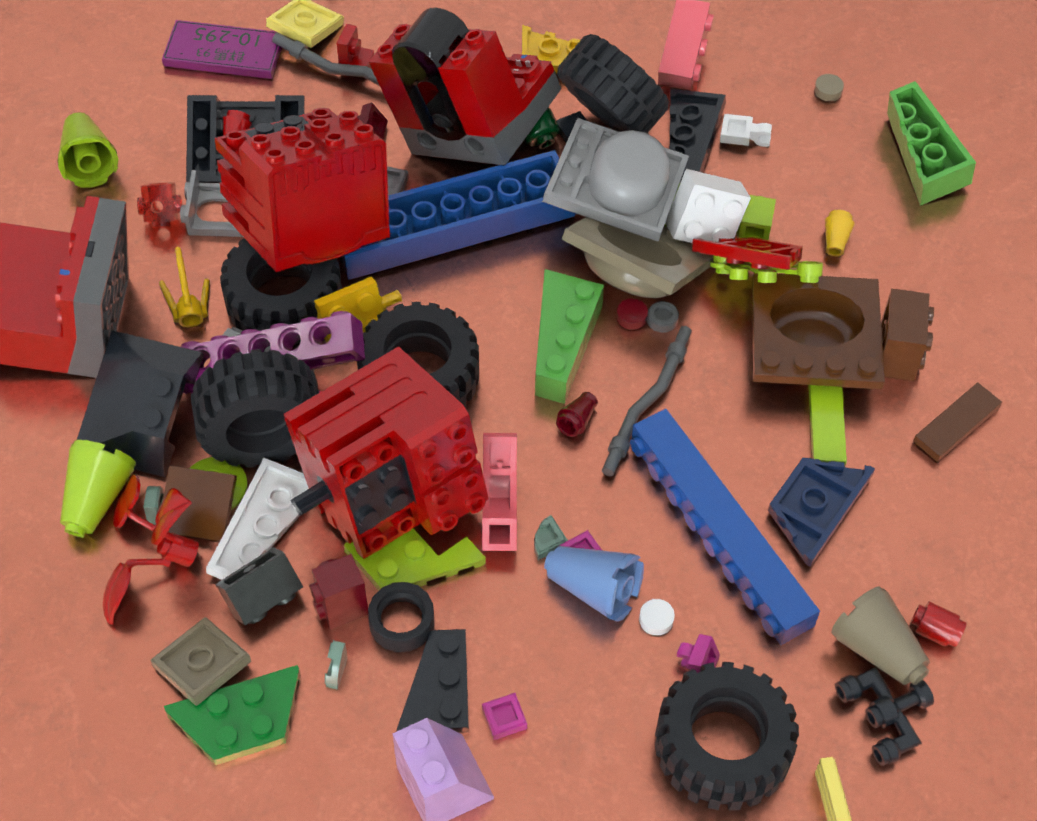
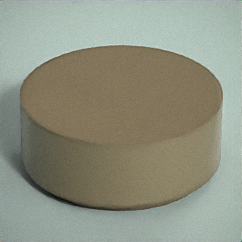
M824 74L817 78L814 92L821 100L835 101L841 97L844 83L836 75Z

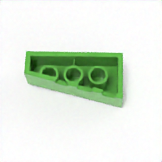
M916 81L890 91L887 115L919 205L921 206L972 184L976 161Z
M545 269L535 373V396L563 404L566 403L602 309L603 284Z

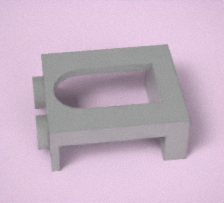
M192 170L190 182H186L184 188L186 205H181L180 209L181 223L186 224L188 235L243 237L230 222L204 221L198 217L197 210L202 204L212 201H228L220 193L219 183H199L197 171Z

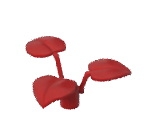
M134 474L129 479L125 490L117 502L113 524L116 528H121L127 517L153 531L151 543L157 545V553L161 554L162 558L128 559L125 564L120 562L116 566L103 594V613L106 621L113 626L114 614L128 588L131 579V569L134 566L163 565L169 567L172 561L190 567L196 558L199 547L198 541L168 532L180 515L192 504L189 499L183 496L180 490L171 488L167 492L157 511L156 525L135 514L133 506L139 498L141 484L139 477Z

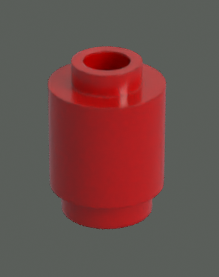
M928 601L925 607L919 604L911 620V623L916 625L914 633L944 647L950 645L954 648L958 645L967 625V622L960 620V615Z

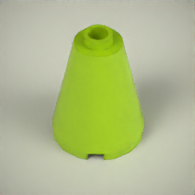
M81 112L69 115L64 121L57 160L62 177L66 181L68 179L74 182L75 186L81 188H93L106 183L108 177L118 169L119 158L115 147L89 115Z
M75 440L69 449L60 523L65 526L64 531L66 533L83 538L85 533L92 534L133 473L136 462L132 457L117 449L114 454L103 450L105 445L98 442Z

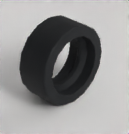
M395 582L382 587L372 597L368 607L370 631L377 643L383 648L394 652H410L421 647L427 641L430 631L435 627L434 606L430 596L420 586L408 582ZM396 602H409L420 608L422 620L415 629L396 633L387 630L381 622L383 610Z

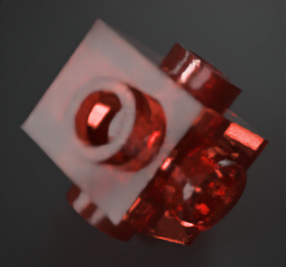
M175 182L141 185V197L137 198L138 214L143 215L144 222H152L153 227L171 226V221H175L178 218L182 205L181 195H176ZM157 201L162 203L163 209L157 206Z

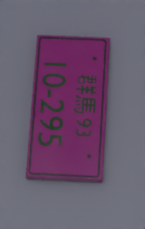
M176 20L162 57V63L166 67L272 79L282 47L272 42L273 36L277 33L276 31Z

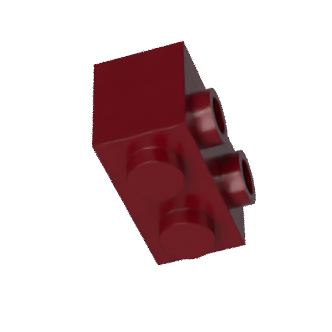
M352 554L337 560H326L317 568L312 569L314 583L309 585L314 598L312 603L319 620L325 618L330 630L368 615L365 582Z

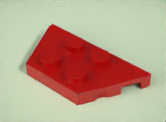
M754 237L719 238L718 242L693 239L692 251L724 257L726 262L730 264L750 262L751 267L756 269L775 267L789 270L802 259L803 246Z

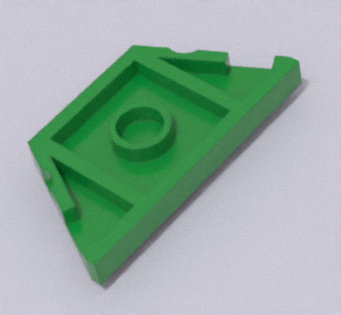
M298 665L217 689L197 706L189 699L164 706L167 717L171 721L173 720L215 765L229 762L286 743L289 732V719L295 704L294 696L297 682L301 676Z

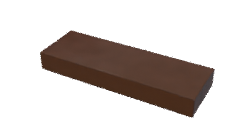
M977 382L916 434L913 442L938 462L1000 408L1002 401Z

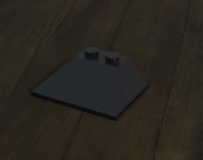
M187 95L186 182H190L192 170L197 171L199 183L221 182L217 160L224 159V157L216 150L215 138L223 136V117L227 116L228 110H238L249 114L250 122L252 123L251 128H254L260 123H273L284 120L287 116L305 114V96L275 95V101H220L217 95Z
M112 330L77 440H88L104 444L103 450L113 454L116 449L122 451L136 462L134 470L166 478L175 446L168 442L185 384L195 385L204 354L199 351Z

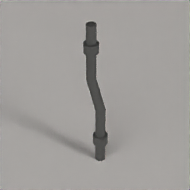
M278 32L273 36V43L289 51V54L298 60L304 59L329 74L364 77L379 86L372 69L367 66L332 63L309 50L307 45L298 40L294 42Z
M681 326L675 341L670 343L665 354L666 362L657 382L628 409L617 436L612 438L608 446L609 454L602 468V472L605 475L613 476L621 458L626 456L630 447L629 439L632 435L633 425L637 423L639 416L668 389L678 364L683 362L687 353L686 345L692 333L689 327Z

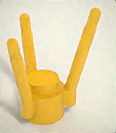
M177 246L175 253L183 296L179 298L176 304L163 280L159 281V286L172 311L174 322L179 323L183 327H195L203 322V318L208 317L207 301L210 280L208 278L204 279L201 301L197 300L196 296L189 294L182 251Z

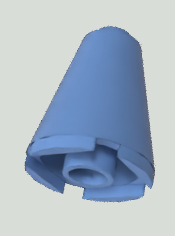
M559 546L554 551L548 553L544 564L549 579L608 619L616 622L623 620L632 609L627 603L631 595L638 597L644 574V564L638 561L641 558L640 556L633 553Z

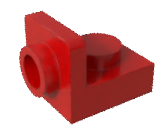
M346 24L336 43L338 63L369 67V60L374 56V51L361 47L357 26Z

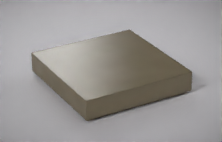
M207 617L200 620L150 660L152 666L195 706L199 705L252 662L250 655Z

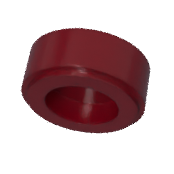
M638 299L623 300L617 307V322L620 326L629 330L643 327L647 321V306Z

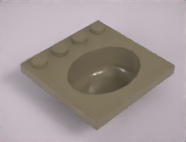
M586 217L567 227L562 237V240L585 251L584 255L588 266L603 281L624 292L645 298H661L672 295L710 267V262L713 261V255L692 251L693 243L673 239L666 226L663 227L659 241H655Z

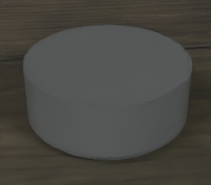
M656 302L648 310L647 323L654 331L661 333L670 332L677 326L678 309L669 302Z

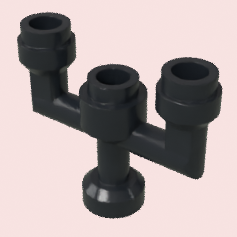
M876 667L857 676L847 675L841 678L839 682L835 683V690L841 701L844 703L854 701L861 697L863 691L872 687L878 699L870 702L869 707L865 709L869 723L874 728L881 727L883 729L894 724L900 733V736L894 739L886 737L872 746V753L881 766L890 765L898 761L902 753L922 744L902 711L914 705L925 709L934 704L932 691L924 680L916 685L910 683L908 693L893 699L892 692Z

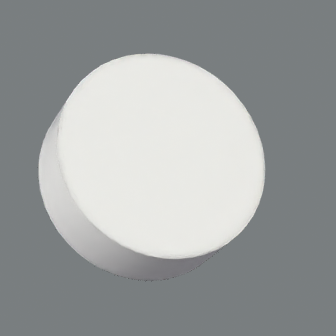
M652 599L647 601L640 610L639 622L642 629L651 635L666 634L673 626L674 610L664 600Z

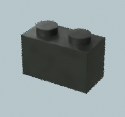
M274 547L215 584L234 618L244 625L259 622L267 615L266 611L277 604L283 605L288 603L296 596L295 592L303 588L286 554Z

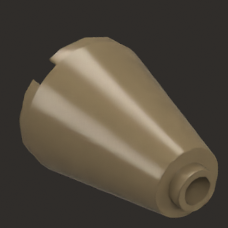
M880 586L867 591L852 603L856 608L849 616L845 612L839 616L833 625L831 633L836 640L903 685L910 682L913 685L918 684L930 671L927 668L930 663L929 658L889 592Z

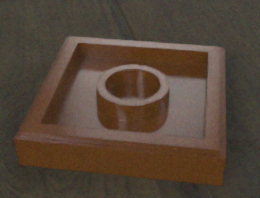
M169 466L163 499L171 488L180 490L183 496L189 499L192 504L180 515L168 532L184 537L220 542L229 524L237 476Z

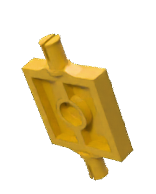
M369 277L314 300L317 310V318L331 317V314L337 311H347L362 322V329L365 332V327L371 320L377 321V315L385 311L387 307L402 302V297L398 290L380 296L376 281ZM331 334L324 338L326 343L330 340Z

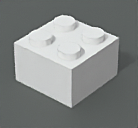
M686 169L665 223L673 239L693 243V239L718 242L719 238L731 239L736 235L751 197L739 181Z

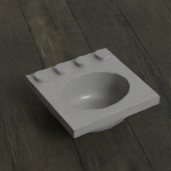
M577 118L546 188L542 202L659 241L689 156L663 147L656 138L645 132L634 130L618 132Z

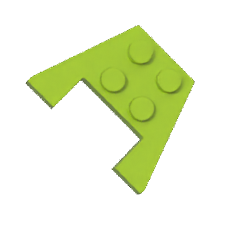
M414 528L365 559L356 552L353 542L351 544L348 542L344 544L345 553L347 555L352 554L357 567L378 591L382 587L395 582H408L421 587L427 585V581L442 576L448 578L457 575L460 570L472 566L475 569L486 563V557L467 536L441 555H437Z

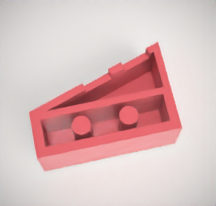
M676 0L658 71L659 85L691 91L693 82L699 81L702 68L699 61L701 56H705L708 44L706 36L708 31L711 32L714 15L709 14L710 3L697 0Z

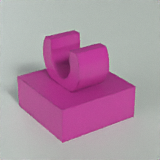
M699 634L695 646L689 643H681L676 654L677 657L683 658L681 662L682 667L690 670L695 669L697 673L700 672L703 664L714 663L716 667L720 657L713 637Z

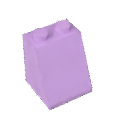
M428 718L392 733L397 769L422 821H449L494 799L462 734Z

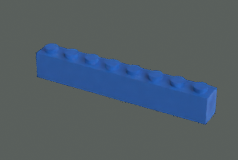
M664 409L634 424L630 440L633 452L636 456L644 459L652 478L655 481H660L666 489L669 501L674 506L678 505L684 513L688 527L692 531L698 532L703 539V544L711 557H716L722 565V570L727 580L735 583L740 589L747 607L757 612L762 619V626L766 633L771 637L774 636L779 644L783 645L815 627L820 610L669 411Z

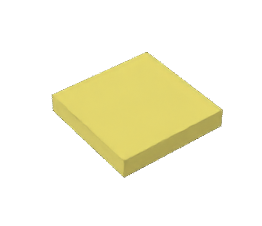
M292 0L266 18V27L295 41L298 40L310 48L333 33L344 23V16L311 0Z

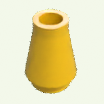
M833 210L825 218L826 253L830 256L839 257L844 254V248L855 225L852 220V214L847 211Z

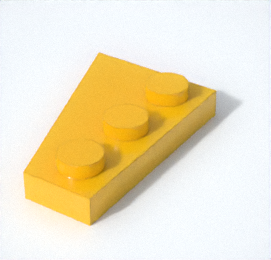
M522 25V54L536 55L539 60L551 61L557 74L558 66L580 40L575 38L569 41L556 38V33L546 31L545 34L532 32V27Z

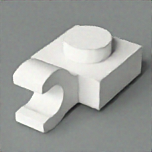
M724 114L720 143L749 146V141L753 140L759 146L768 147L770 146L772 125L768 123L755 124L753 123V117Z

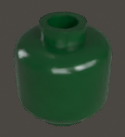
M549 107L524 139L527 145L531 147L539 146L540 149H544L555 142L554 138L558 135L560 128Z

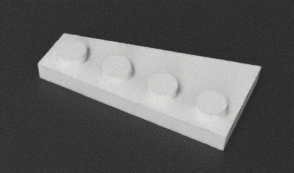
M263 458L206 567V574L222 580L275 545L300 516L292 505L291 499L309 489L303 473Z

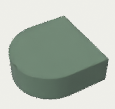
M148 486L145 494L143 507L148 522L156 525V514L164 496V490L161 486Z

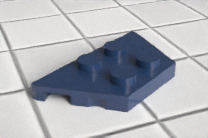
M803 457L769 504L768 512L806 565L811 567L874 474L875 468L865 465L862 470L844 467L845 463L822 462L819 459Z

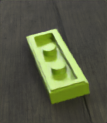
M808 385L812 459H819L822 462H843L845 467L847 457L842 387Z

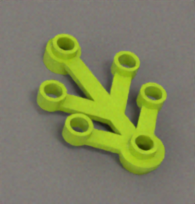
M714 255L713 261L710 262V267L716 268V273L729 274V279L748 280V270L757 273L758 282L776 283L777 273L799 275L801 282L816 283L819 282V277L823 274V263L817 261H799L798 264L796 263L789 270L775 267L756 269L751 267L750 262L730 264L726 262V258Z

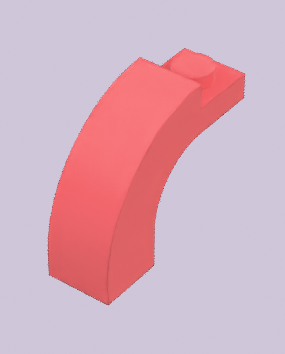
M483 433V476L489 500L486 501L483 508L482 551H517V433Z

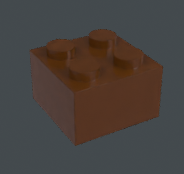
M891 288L881 319L884 377L914 381L918 369H924L926 351L930 352L933 341V333L928 332V326L932 325L934 317V307H929V293Z

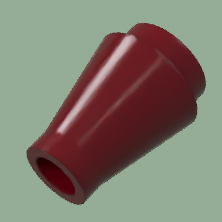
M583 392L580 397L558 412L556 425L563 434L575 437L585 431L594 408L598 405L595 395L590 392Z

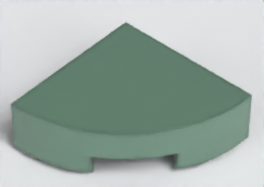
M552 515L546 517L540 523L535 534L534 550L538 560L546 557L550 551H554L559 545L568 541Z
M333 640L327 657L331 659V663L324 678L326 687L338 690L348 656L345 643Z

